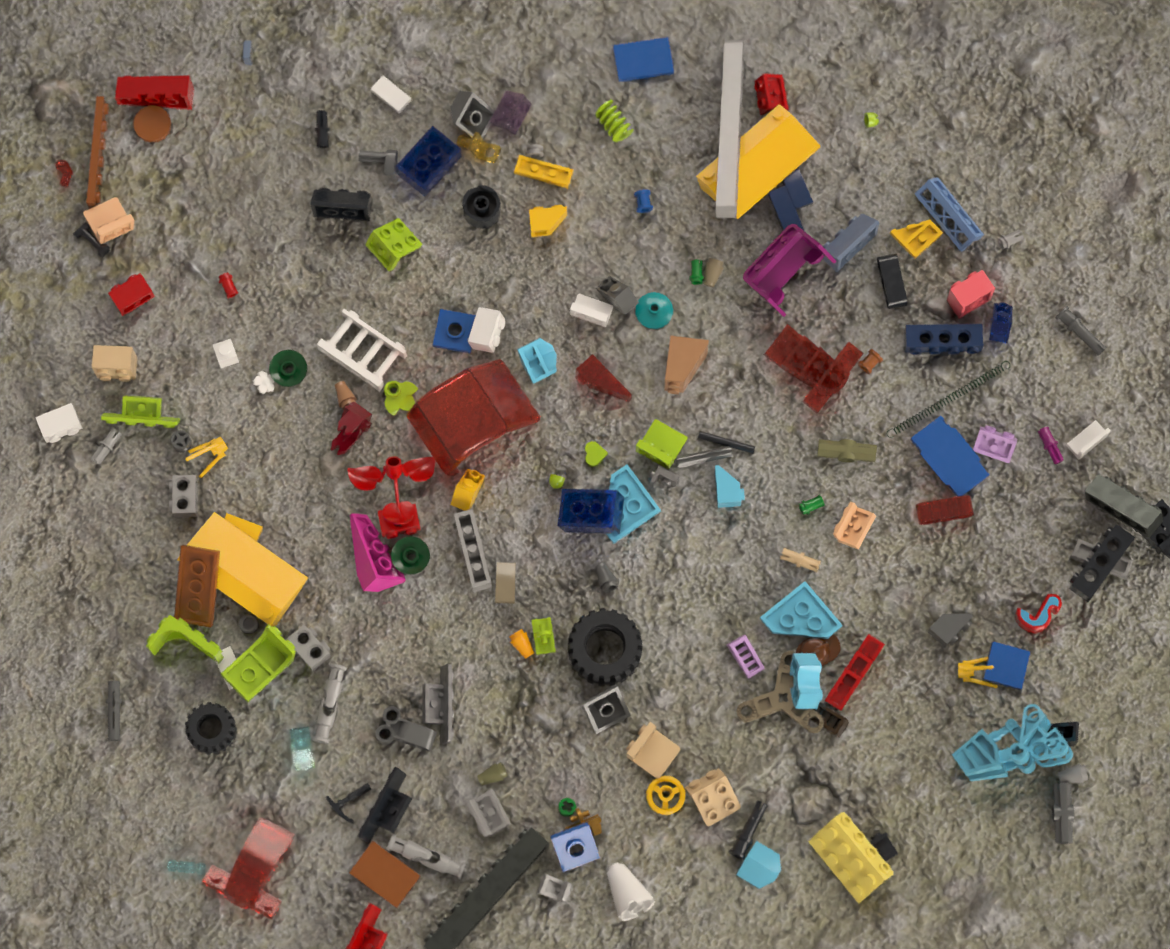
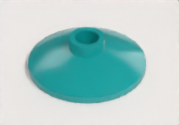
M651 292L643 295L638 300L639 303L636 305L635 314L638 321L644 327L660 329L671 321L673 305L664 294ZM656 306L658 310L652 311L651 307Z

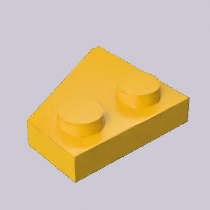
M930 219L919 224H911L905 228L892 229L890 231V235L914 259L943 234Z

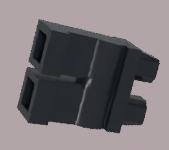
M1161 499L1155 506L1162 511L1163 522L1150 538L1143 534L1141 535L1156 549L1155 551L1158 554L1162 552L1170 559V507Z

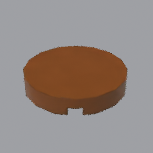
M154 105L146 106L135 115L133 122L134 130L143 141L159 142L170 133L171 119L163 108Z

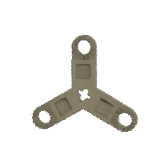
M787 651L782 654L775 691L752 698L738 705L736 711L741 721L751 722L782 710L810 733H818L823 729V718L815 710L795 709L790 690L794 685L793 676H790L791 666L785 664V659L790 656L792 657L793 653L796 652ZM785 694L788 695V696H787V700H788L787 702H785V701H783L782 703L779 702V701H780V697H779L780 695H782V696H784ZM749 707L752 709L749 717L742 716L741 710L743 708ZM816 718L819 720V726L812 728L808 725L810 719Z

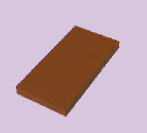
M181 545L174 618L177 620L182 618L188 624L213 627L220 551Z

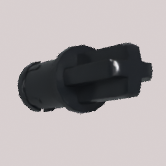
M318 110L316 112L317 127L315 128L317 132V148L329 147L328 131H330L327 112L325 110Z

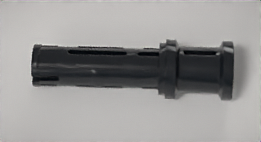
M756 801L742 833L736 835L737 840L733 848L728 851L730 855L740 860H745L746 857L744 855L749 845L753 844L752 837L768 808V805L765 803L761 810H759L762 802Z

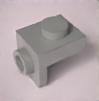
M543 874L537 893L555 901L565 902L571 894L572 883Z

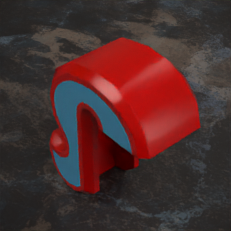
M1048 594L1035 617L1017 608L1014 616L1016 623L1025 631L1031 633L1042 632L1050 624L1052 619L1051 612L1054 615L1058 614L1062 606V600L1057 594Z

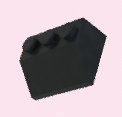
M320 188L319 190L314 189L310 205L314 217L370 221L372 197L366 191H357L356 193L349 192L346 189L331 191L328 188Z

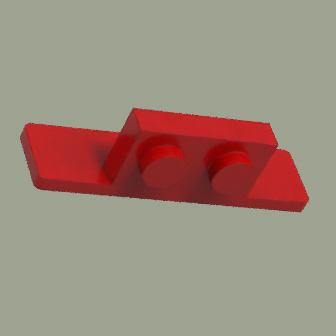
M368 904L358 926L354 930L350 943L345 949L382 948L388 934L374 928L381 912L380 908L374 904Z

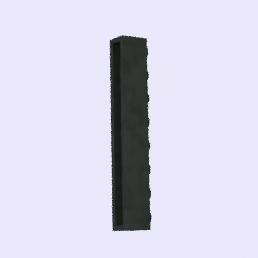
M532 827L529 830L524 829L518 836L520 840L515 845L512 843L505 850L506 855L502 860L498 858L491 866L493 868L489 874L484 873L478 880L480 884L475 889L471 888L464 897L466 899L463 903L460 904L458 902L451 910L453 914L448 919L443 918L437 925L439 929L434 934L431 932L424 939V948L456 949L548 848L549 842Z

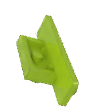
M124 395L122 399V414L103 413L101 415V420H106L108 424H117L120 421L125 422L126 425L144 423V426L153 427L156 424H161L165 428H174L180 423V418L161 417L162 398Z

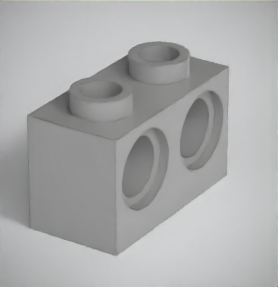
M172 475V482H169V492L172 493V500H169V512H172L175 518L198 517V479L196 475ZM183 483L188 484V487H187L186 490H184V491H180V490H179V486H180L181 484H183ZM187 502V508L183 510L178 508L180 503Z
M302 625L286 640L293 643L295 652L314 672L331 657L328 652L331 649L324 641L321 643L316 638L318 634L311 626L307 628L305 625ZM301 636H308L309 640L307 643L301 644L299 643V638ZM320 650L322 654L319 658L311 657L312 652Z

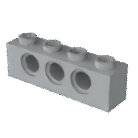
M473 509L455 513L454 519L473 593L490 589L492 584Z

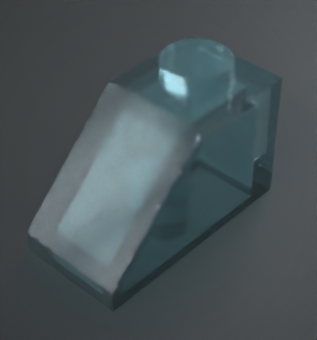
M310 727L290 729L291 752L295 771L315 768Z

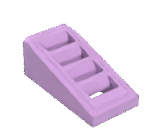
M742 635L727 644L728 649L748 679L765 669L746 635ZM741 643L744 644L743 647H741L740 649L736 650V648H735L736 646H738V645L741 644ZM745 650H748L749 653L740 657V653H742ZM752 656L753 659L744 664L743 661ZM754 663L757 664L755 668L748 671L747 668Z

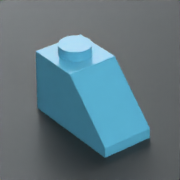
M716 465L717 507L741 506V500H745L744 488L740 489V482L722 467Z

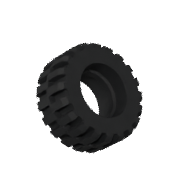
M602 608L598 612L592 610L589 612V615L580 617L579 622L573 625L572 632L568 637V656L574 671L578 672V676L582 679H587V682L590 684L597 683L598 686L610 684V686L616 685V682H624L628 676H632L642 657L641 633L636 628L634 621L629 620L628 616L624 613L619 614L614 609L606 611V608ZM599 631L616 633L621 638L624 646L621 657L611 664L594 662L589 657L586 649L587 642L593 634Z

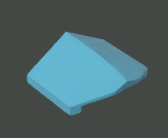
M538 338L517 349L521 363L533 384L556 373L557 354L550 343Z
M756 841L736 875L760 889L774 882L781 872L780 854Z

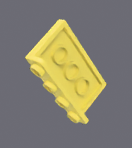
M844 812L834 817L808 841L858 904L893 875L890 866Z

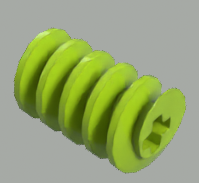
M611 99L598 108L595 117L600 119L599 122L604 125L603 127L608 131V135L613 136V142H620L629 137L634 129L628 130L630 123L623 124L626 118H619L622 114L621 111L615 113L618 107L617 105L611 107L613 103Z

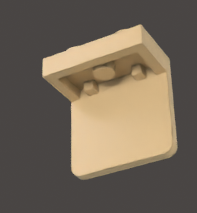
M650 722L647 726L644 724L638 732V735H640L636 741L632 740L627 746V758L658 779L678 755L680 747L657 731V726Z
M719 768L709 771L706 776L691 781L685 787L707 826L715 824L738 811L741 807L726 775Z

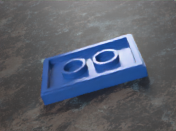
M668 37L613 45L619 82L674 74Z

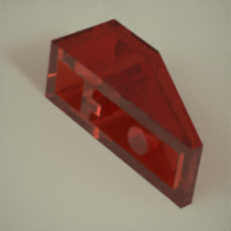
M593 354L576 368V379L581 385L586 384L590 389L627 402L632 400V394Z

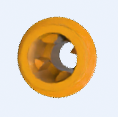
M523 629L509 636L510 643L525 659L535 653L527 632H524Z

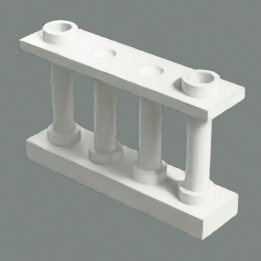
M343 309L342 314L345 321L330 340L324 341L322 338L317 343L318 350L380 392L384 387L382 376L398 355L404 359L407 357L406 348L399 342H392L360 320L359 315L354 311ZM353 323L361 330L348 348L341 352L336 349V344ZM369 334L376 341L363 359L355 362L351 359V355L365 336ZM385 345L392 351L379 369L371 373L367 370V365L381 346Z

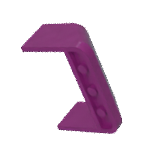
M791 224L749 266L743 274V280L771 307L785 317L786 313L778 306L783 302L785 296L781 288L806 261L814 265L819 263L824 256L833 264H835L836 260L820 243L799 226Z

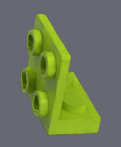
M397 218L373 230L365 245L388 271H391L396 267L401 257L421 248L422 243L403 221Z
M655 419L643 439H639L637 442L636 452L669 470L688 437Z

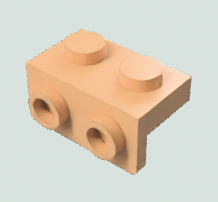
M850 502L848 507L844 509L840 522L835 526L833 535L838 542L859 550L876 515Z

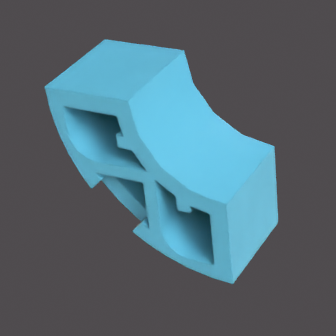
M793 653L790 676H793L794 685L790 690L795 709H817L819 702L822 700L823 693L819 681L822 665L815 653Z

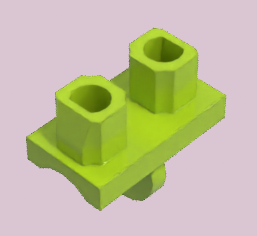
M551 617L531 620L536 655L555 653Z

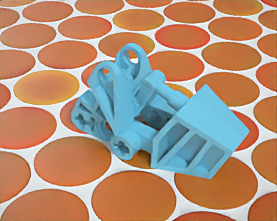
M1030 704L1023 710L1022 728L1014 719H1009L1004 727L997 731L994 730L988 735L981 729L956 750L952 756L972 782L1009 777L1008 771L1016 768L1022 773L1029 774L1034 771L1036 763L1043 768L1066 764L1072 759L1073 752L1056 728L1047 733L1052 724L1038 705ZM1035 708L1038 710L1031 712L1029 716H1027V712L1029 709ZM1010 732L1018 743L1012 744L1010 748L1000 750L996 742ZM1049 759L1046 763H1041L1039 761Z

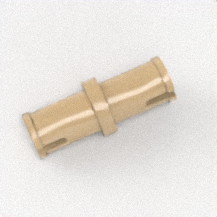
M787 548L783 549L780 558L781 560L796 564V567L800 568L802 566L816 573L821 564L820 560L805 556L803 552L800 554Z

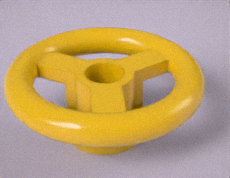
M661 776L658 779H654L646 791L648 805L652 810L662 815H670L677 812L685 802L686 793L682 783L671 776ZM661 782H671L674 785H676V787L672 789L670 786L664 785L660 788L659 786H657V784ZM653 791L658 793V797L662 801V808L654 803L652 799ZM668 792L670 796L665 798L662 796V793ZM680 793L678 803L668 809V802L673 799L675 794Z

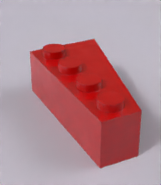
M125 75L117 77L115 99L118 105L143 107L154 105L161 108L192 110L194 86L190 75L133 77Z

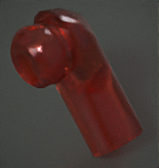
M61 159L55 163L56 169L62 173L59 184L63 187H68L73 170L66 160Z

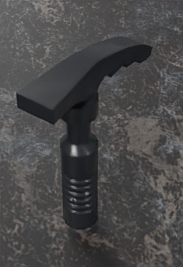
M366 783L349 793L346 798L339 799L338 803L333 802L329 795L326 796V799L340 817L353 824L354 821L349 819L347 815H344L343 811H340V807H343L348 801H353L370 791L371 787Z

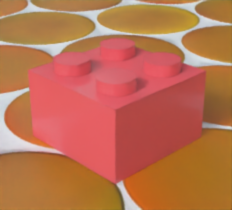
M983 270L978 273L974 271L963 282L957 281L951 286L947 302L960 319L990 301L995 287Z

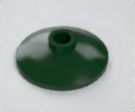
M294 350L278 352L271 359L269 365L271 378L283 387H292L301 383L308 369L305 358ZM287 368H292L291 373H287L285 371Z
M404 537L392 549V563L403 574H418L429 563V548L420 538ZM413 554L415 558L408 560V555Z

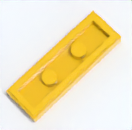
M519 155L514 174L568 189L573 169Z

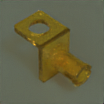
M475 132L472 138L460 135L456 142L458 147L469 149L476 159L490 163L496 162L501 151L499 145L485 142L478 132ZM492 148L495 150L493 156H485V152L488 149Z

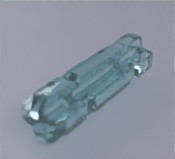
M169 860L167 863V870L172 872L178 870L183 873L197 872V874H205L207 869L205 863L196 864L195 862H177L176 860Z

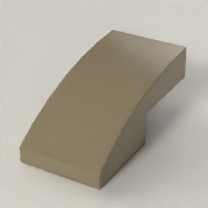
M496 562L495 603L515 604L516 563Z

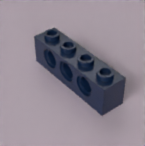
M983 324L906 325L904 329L905 352H910L912 355H918L921 352H929L932 355L940 354V352H948L949 354H958L960 352L977 354L983 348ZM963 336L968 342L961 343L958 338ZM926 337L930 342L922 343L920 338ZM946 337L949 342L942 343L939 338Z

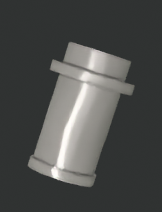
M1017 229L1008 235H1001L998 239L1000 247L1002 249H1009L1011 245L1023 241V234L1015 237L1022 232Z

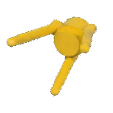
M221 437L214 438L207 443L188 450V453L198 452L186 457V461L194 459L209 450L213 456L218 455L203 470L199 478H202L221 458L226 456L224 452L228 448Z
M988 657L958 663V678H963V682H972L993 688L998 687L994 683L970 678V676H974V670L994 668L993 665L974 666L976 663L986 662Z

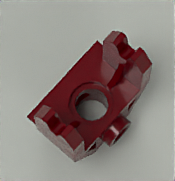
M356 402L346 406L337 425V430L341 432L331 442L330 450L333 451L338 448L337 455L345 454L356 443L363 432L368 431L372 424L370 422L372 414Z

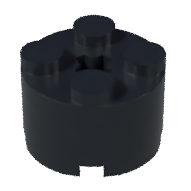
M479 185L465 193L462 201L465 220L476 228H491L498 221L501 214L500 199L496 191L489 186Z

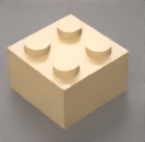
M93 346L92 369L97 378H100L102 381L119 379L122 382H129L130 379L136 380L137 356L132 347Z

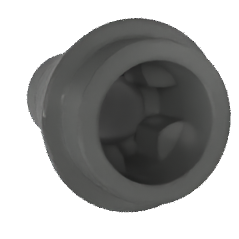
M603 562L595 566L600 589L605 593L615 590L618 587V580L606 563Z

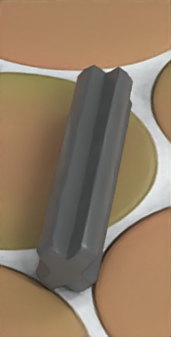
M730 446L678 456L675 461L677 467L681 468L729 458L732 456V449Z

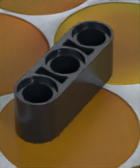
M897 254L877 257L887 308L893 309L907 306V296Z

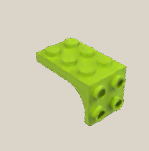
M171 615L161 620L158 626L160 628L155 634L152 633L146 641V647L154 656L165 643L174 639H182L219 664L224 659L220 646L212 640L207 642V639L197 629L192 631V628L189 627L186 621L182 618L177 620Z
M268 624L258 640L221 673V676L247 703L294 661L295 646L291 641L285 640L281 636L282 633L276 626L272 627Z

